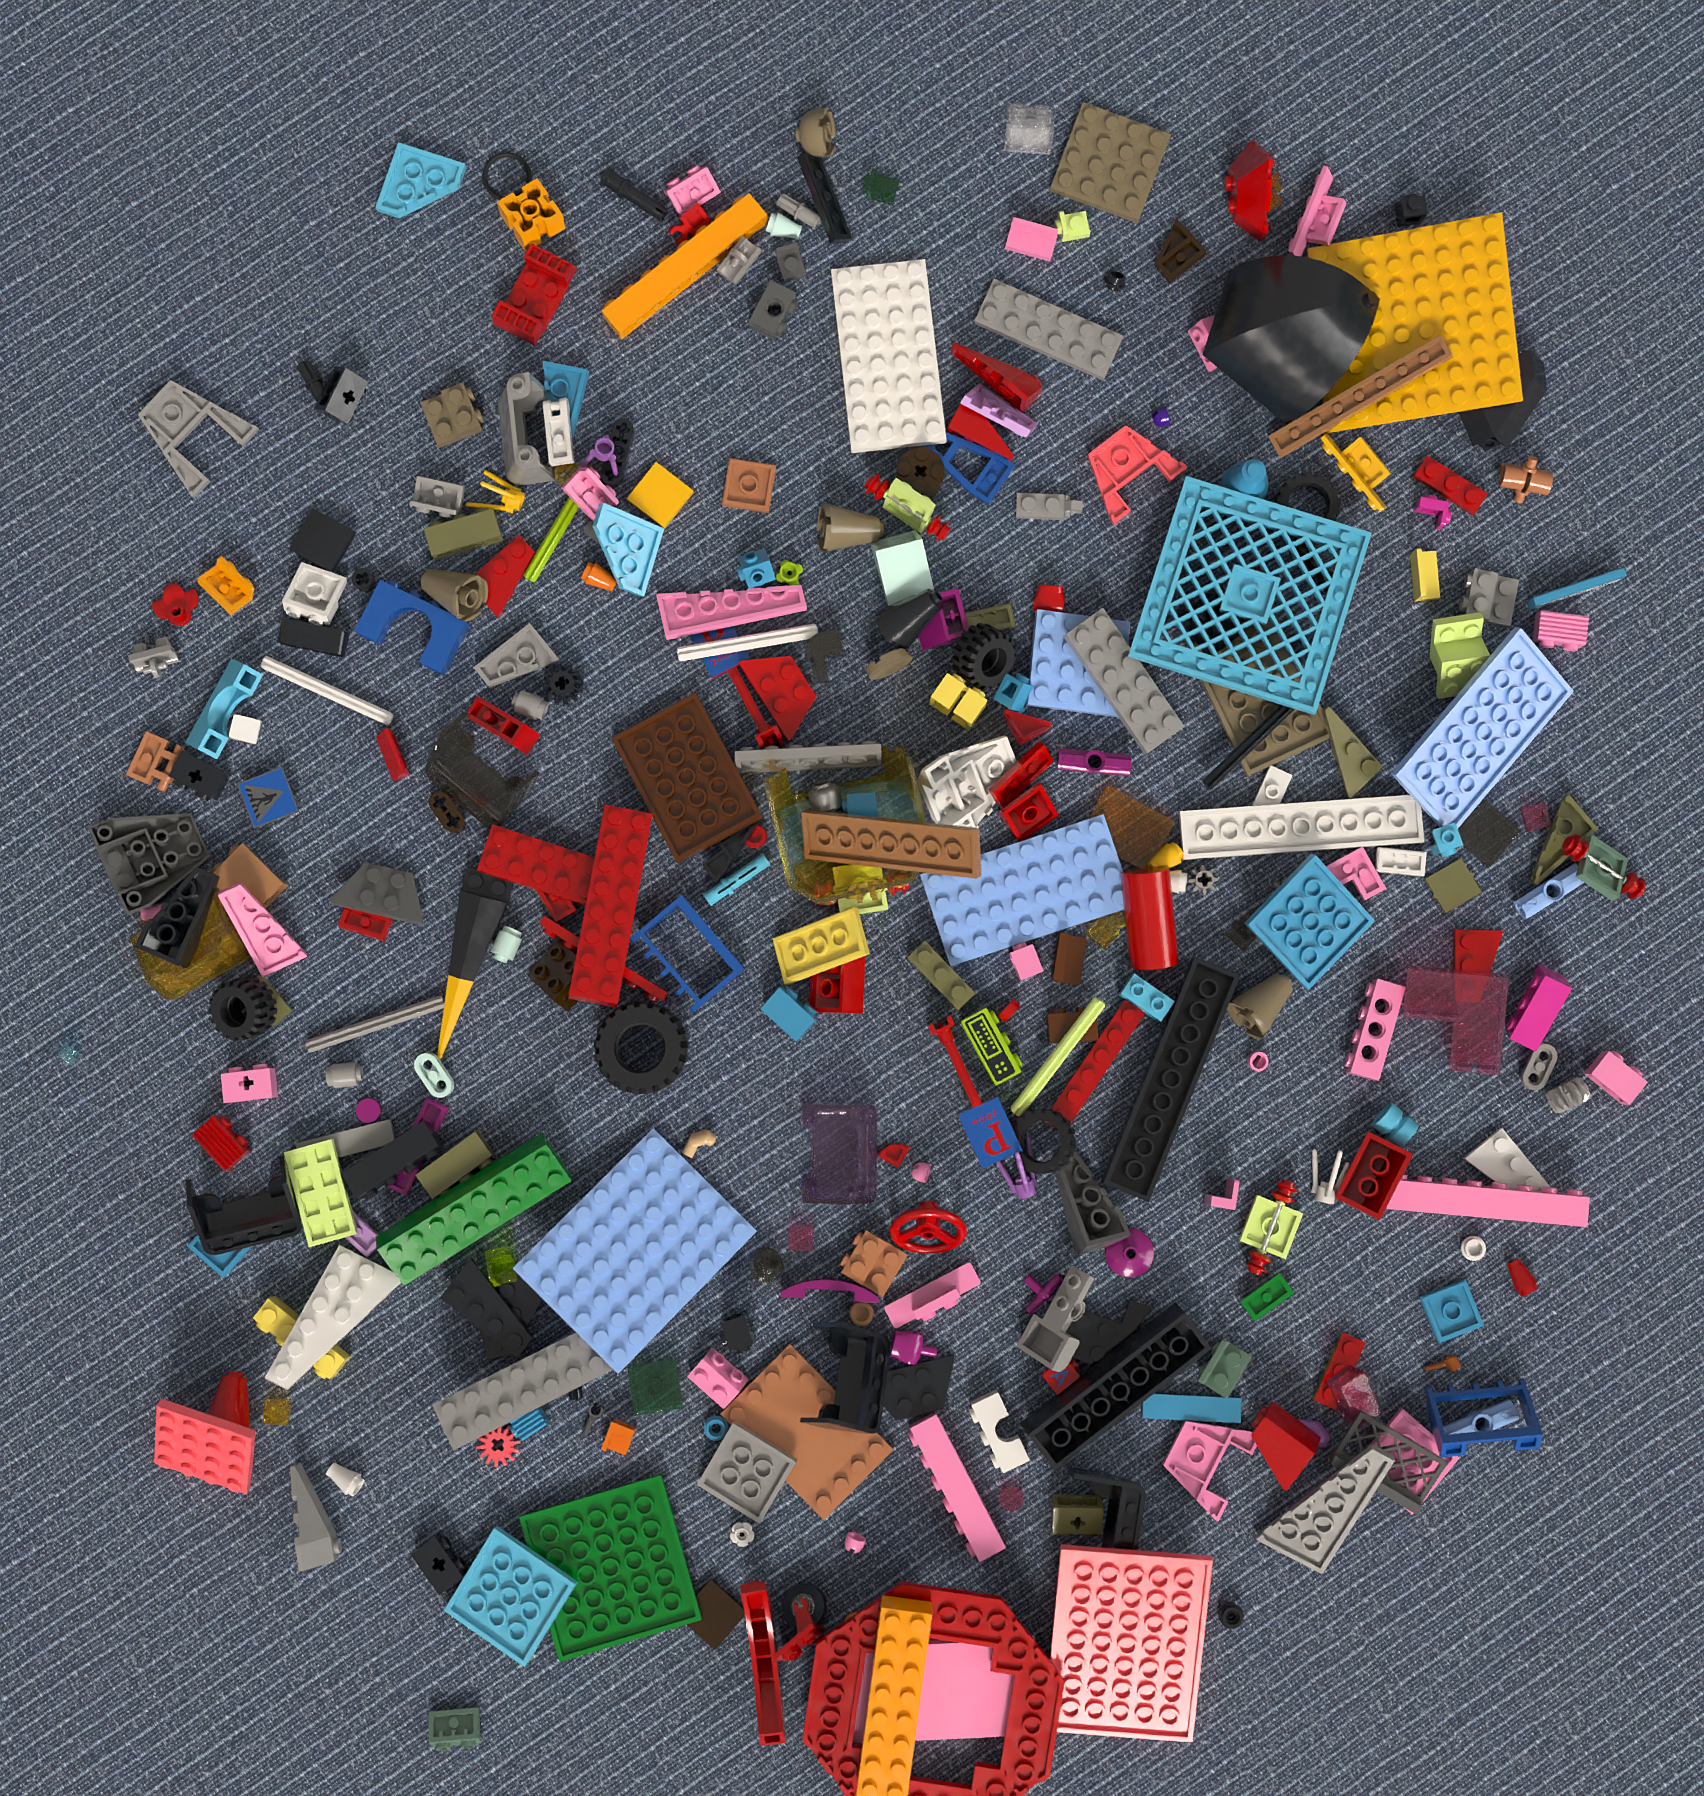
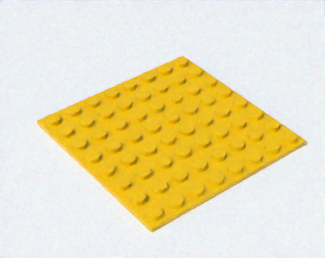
M1502 212L1339 242L1329 246L1323 245L1307 248L1308 258L1323 261L1346 271L1380 298L1373 325L1362 348L1342 377L1323 397V403L1441 335L1453 358L1328 430L1327 433L1523 401Z

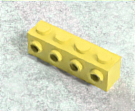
M273 1296L266 1300L253 1319L257 1321L256 1325L265 1333H272L277 1337L275 1339L276 1342L283 1346L300 1315L279 1298ZM335 1344L328 1353L313 1365L315 1367L314 1372L324 1379L326 1377L331 1379L338 1374L351 1355Z

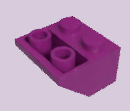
M958 588L940 592L943 598V608L919 636L922 651L954 644L957 639L961 638V633L964 630L968 631L969 628Z

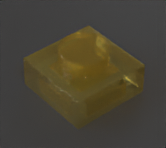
M266 1398L264 1402L263 1424L289 1425L291 1399Z

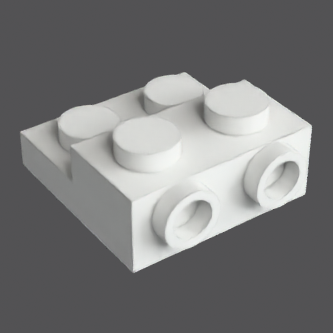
M301 562L282 600L286 614L294 619H299L300 616L305 617L314 625L322 626V624L329 626L339 607L338 600L347 584L346 577Z

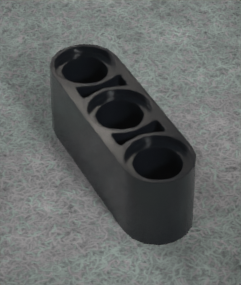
M282 619L277 643L322 654L345 657L350 633L319 625Z

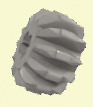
M1576 1077L1549 1090L1545 1096L1555 1113H1563L1587 1101L1591 1094L1582 1078Z

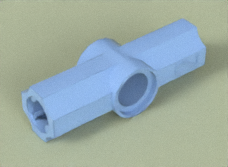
M1576 863L1514 901L1518 914L1524 919H1528L1583 884L1584 882L1576 877L1578 865ZM1548 885L1554 890L1553 897H1550L1546 892Z
M1506 1399L1480 1411H1472L1466 1417L1444 1425L1443 1428L1445 1434L1495 1430L1519 1420L1518 1412L1512 1401ZM1483 1417L1485 1421L1484 1426L1476 1429V1420Z

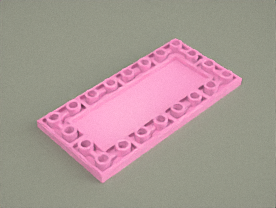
M932 1640L928 1642L915 1741L1002 1737L1005 1735L1014 1675L990 1672L992 1647L945 1640ZM866 1653L852 1743H862L874 1654Z

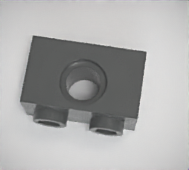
M770 280L749 319L750 329L773 341L776 340L778 335L782 336L787 327L786 319L789 314H794L798 306L796 292ZM772 308L781 310L780 314L775 316L769 314V311Z

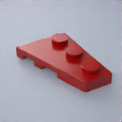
M520 535L476 573L487 582L488 598L485 604L498 618L502 615L504 607L513 596L520 579L523 578L527 567L536 554Z

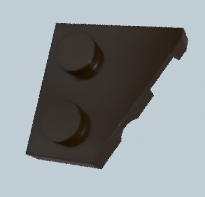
M1177 219L1174 221L1171 233L1166 238L1163 249L1155 261V269L1170 284L1205 257L1207 250Z

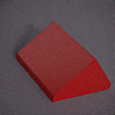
M1040 782L1009 803L998 813L1018 842L1028 839L1059 816Z

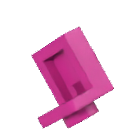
M1424 495V497H1420L1415 502L1414 512L1437 516L1436 530H1441L1445 524H1449L1451 518V510H1448L1449 502L1438 500L1436 496Z

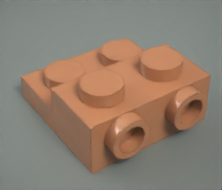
M867 1229L864 1233L859 1231L852 1243L856 1246L852 1254L846 1253L840 1263V1266L843 1267L841 1273L883 1297L908 1254Z

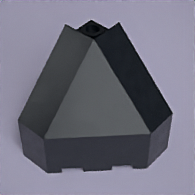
M1522 350L1521 353H1518L1523 401L1458 412L1473 446L1479 445L1484 451H1487L1502 444L1507 449L1546 393L1545 365L1532 350Z

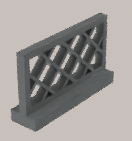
M1360 1409L1337 1447H1333L1329 1453L1330 1464L1341 1469L1363 1451L1361 1439L1375 1437L1377 1446L1382 1450L1391 1451L1397 1449L1400 1461L1394 1462L1391 1468L1401 1466L1404 1477L1392 1479L1388 1477L1387 1473L1376 1491L1418 1515L1422 1509V1502L1448 1464L1447 1460L1440 1458L1439 1455ZM1362 1419L1372 1424L1373 1432L1359 1435L1357 1427ZM1390 1434L1394 1437L1395 1444L1381 1447L1378 1436ZM1358 1440L1361 1452L1349 1454L1343 1449L1347 1442ZM1410 1446L1415 1449L1417 1457L1402 1460L1400 1448ZM1432 1459L1439 1463L1434 1471L1424 1473L1421 1461ZM1418 1462L1421 1474L1406 1476L1404 1465ZM1423 1479L1424 1487L1419 1494L1410 1490L1409 1481Z

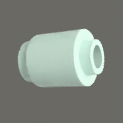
M504 926L502 931L499 930L490 951L494 953L493 958L503 963H507L508 960L513 961L522 941L520 939L522 933L507 926Z

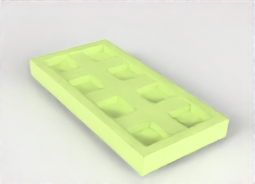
M334 1139L284 1152L308 1246L312 1247L358 1234L345 1181L341 1174L342 1170Z

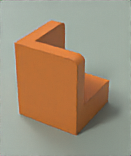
M614 1418L601 1450L606 1451L610 1449L626 1455L637 1427Z

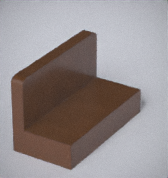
M1060 932L1058 934L1052 982L1080 985L1087 943L1086 938L1071 936L1068 933Z

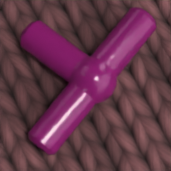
M1055 1274L1043 1287L1031 1275H1028L1024 1282L1037 1296L1026 1307V1311L1033 1315L1044 1301L1050 1299L1051 1293L1063 1281V1278L1059 1274Z

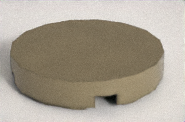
M899 648L889 651L879 657L880 661L875 664L872 661L867 666L866 673L871 680L885 678L907 666L912 661V655L908 649Z

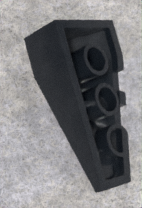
M196 867L177 888V892L168 902H164L160 907L161 910L145 923L134 947L188 969L198 948L220 876Z

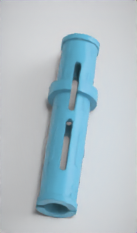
M761 853L727 878H721L720 883L703 893V896L709 905L712 906L726 895H732L734 893L733 890L771 865L763 853Z

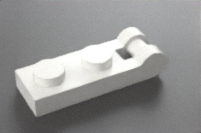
M560 398L559 401L555 402L551 400L543 401L549 464L557 466L575 463L568 398ZM560 411V415L553 416V412Z

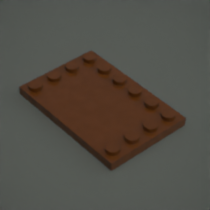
M696 692L611 738L678 864L763 818Z

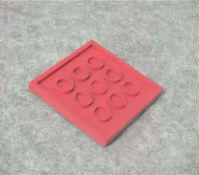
M161 1398L156 1409L154 1463L165 1469L170 1468L179 1471L189 1477L194 1476L203 1479L209 1484L226 1487L232 1492L247 1494L251 1487L256 1430Z

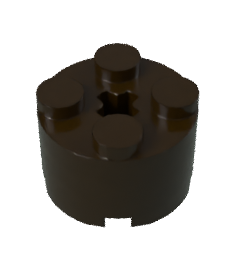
M924 446L913 448L900 458L897 465L896 478L908 483L919 494L932 499L939 493L943 485L944 464L939 455ZM916 472H924L925 475L924 477H922L921 475L916 477Z

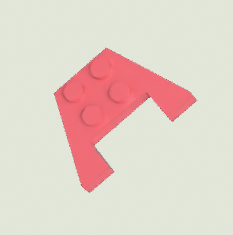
M1126 425L1087 456L1113 526L1131 512V509L1117 493L1118 490L1152 464L1158 467L1169 483L1188 468L1184 463L1178 462L1166 451L1158 449L1149 440Z

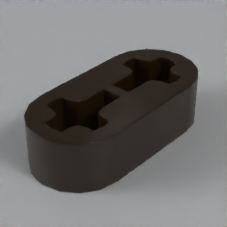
M444 792L433 793L429 799V806L443 827L451 833L462 832L466 826V820L451 797ZM438 797L441 799L446 798L444 805L448 810L445 812L439 806L435 807ZM451 814L456 819L460 818L457 828L454 826L449 827L451 820L447 815Z

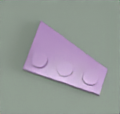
M981 383L968 392L960 402L962 405L1025 438L1038 425L1034 420Z

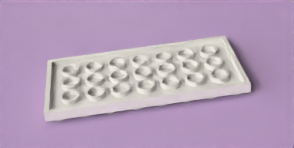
M925 259L831 269L851 453L946 443Z

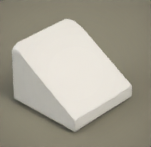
M234 714L229 738L256 744L262 721Z

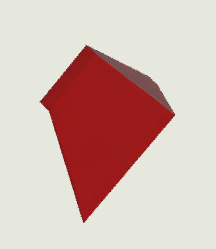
M1005 709L1003 719L1019 747L1049 731L1052 722Z

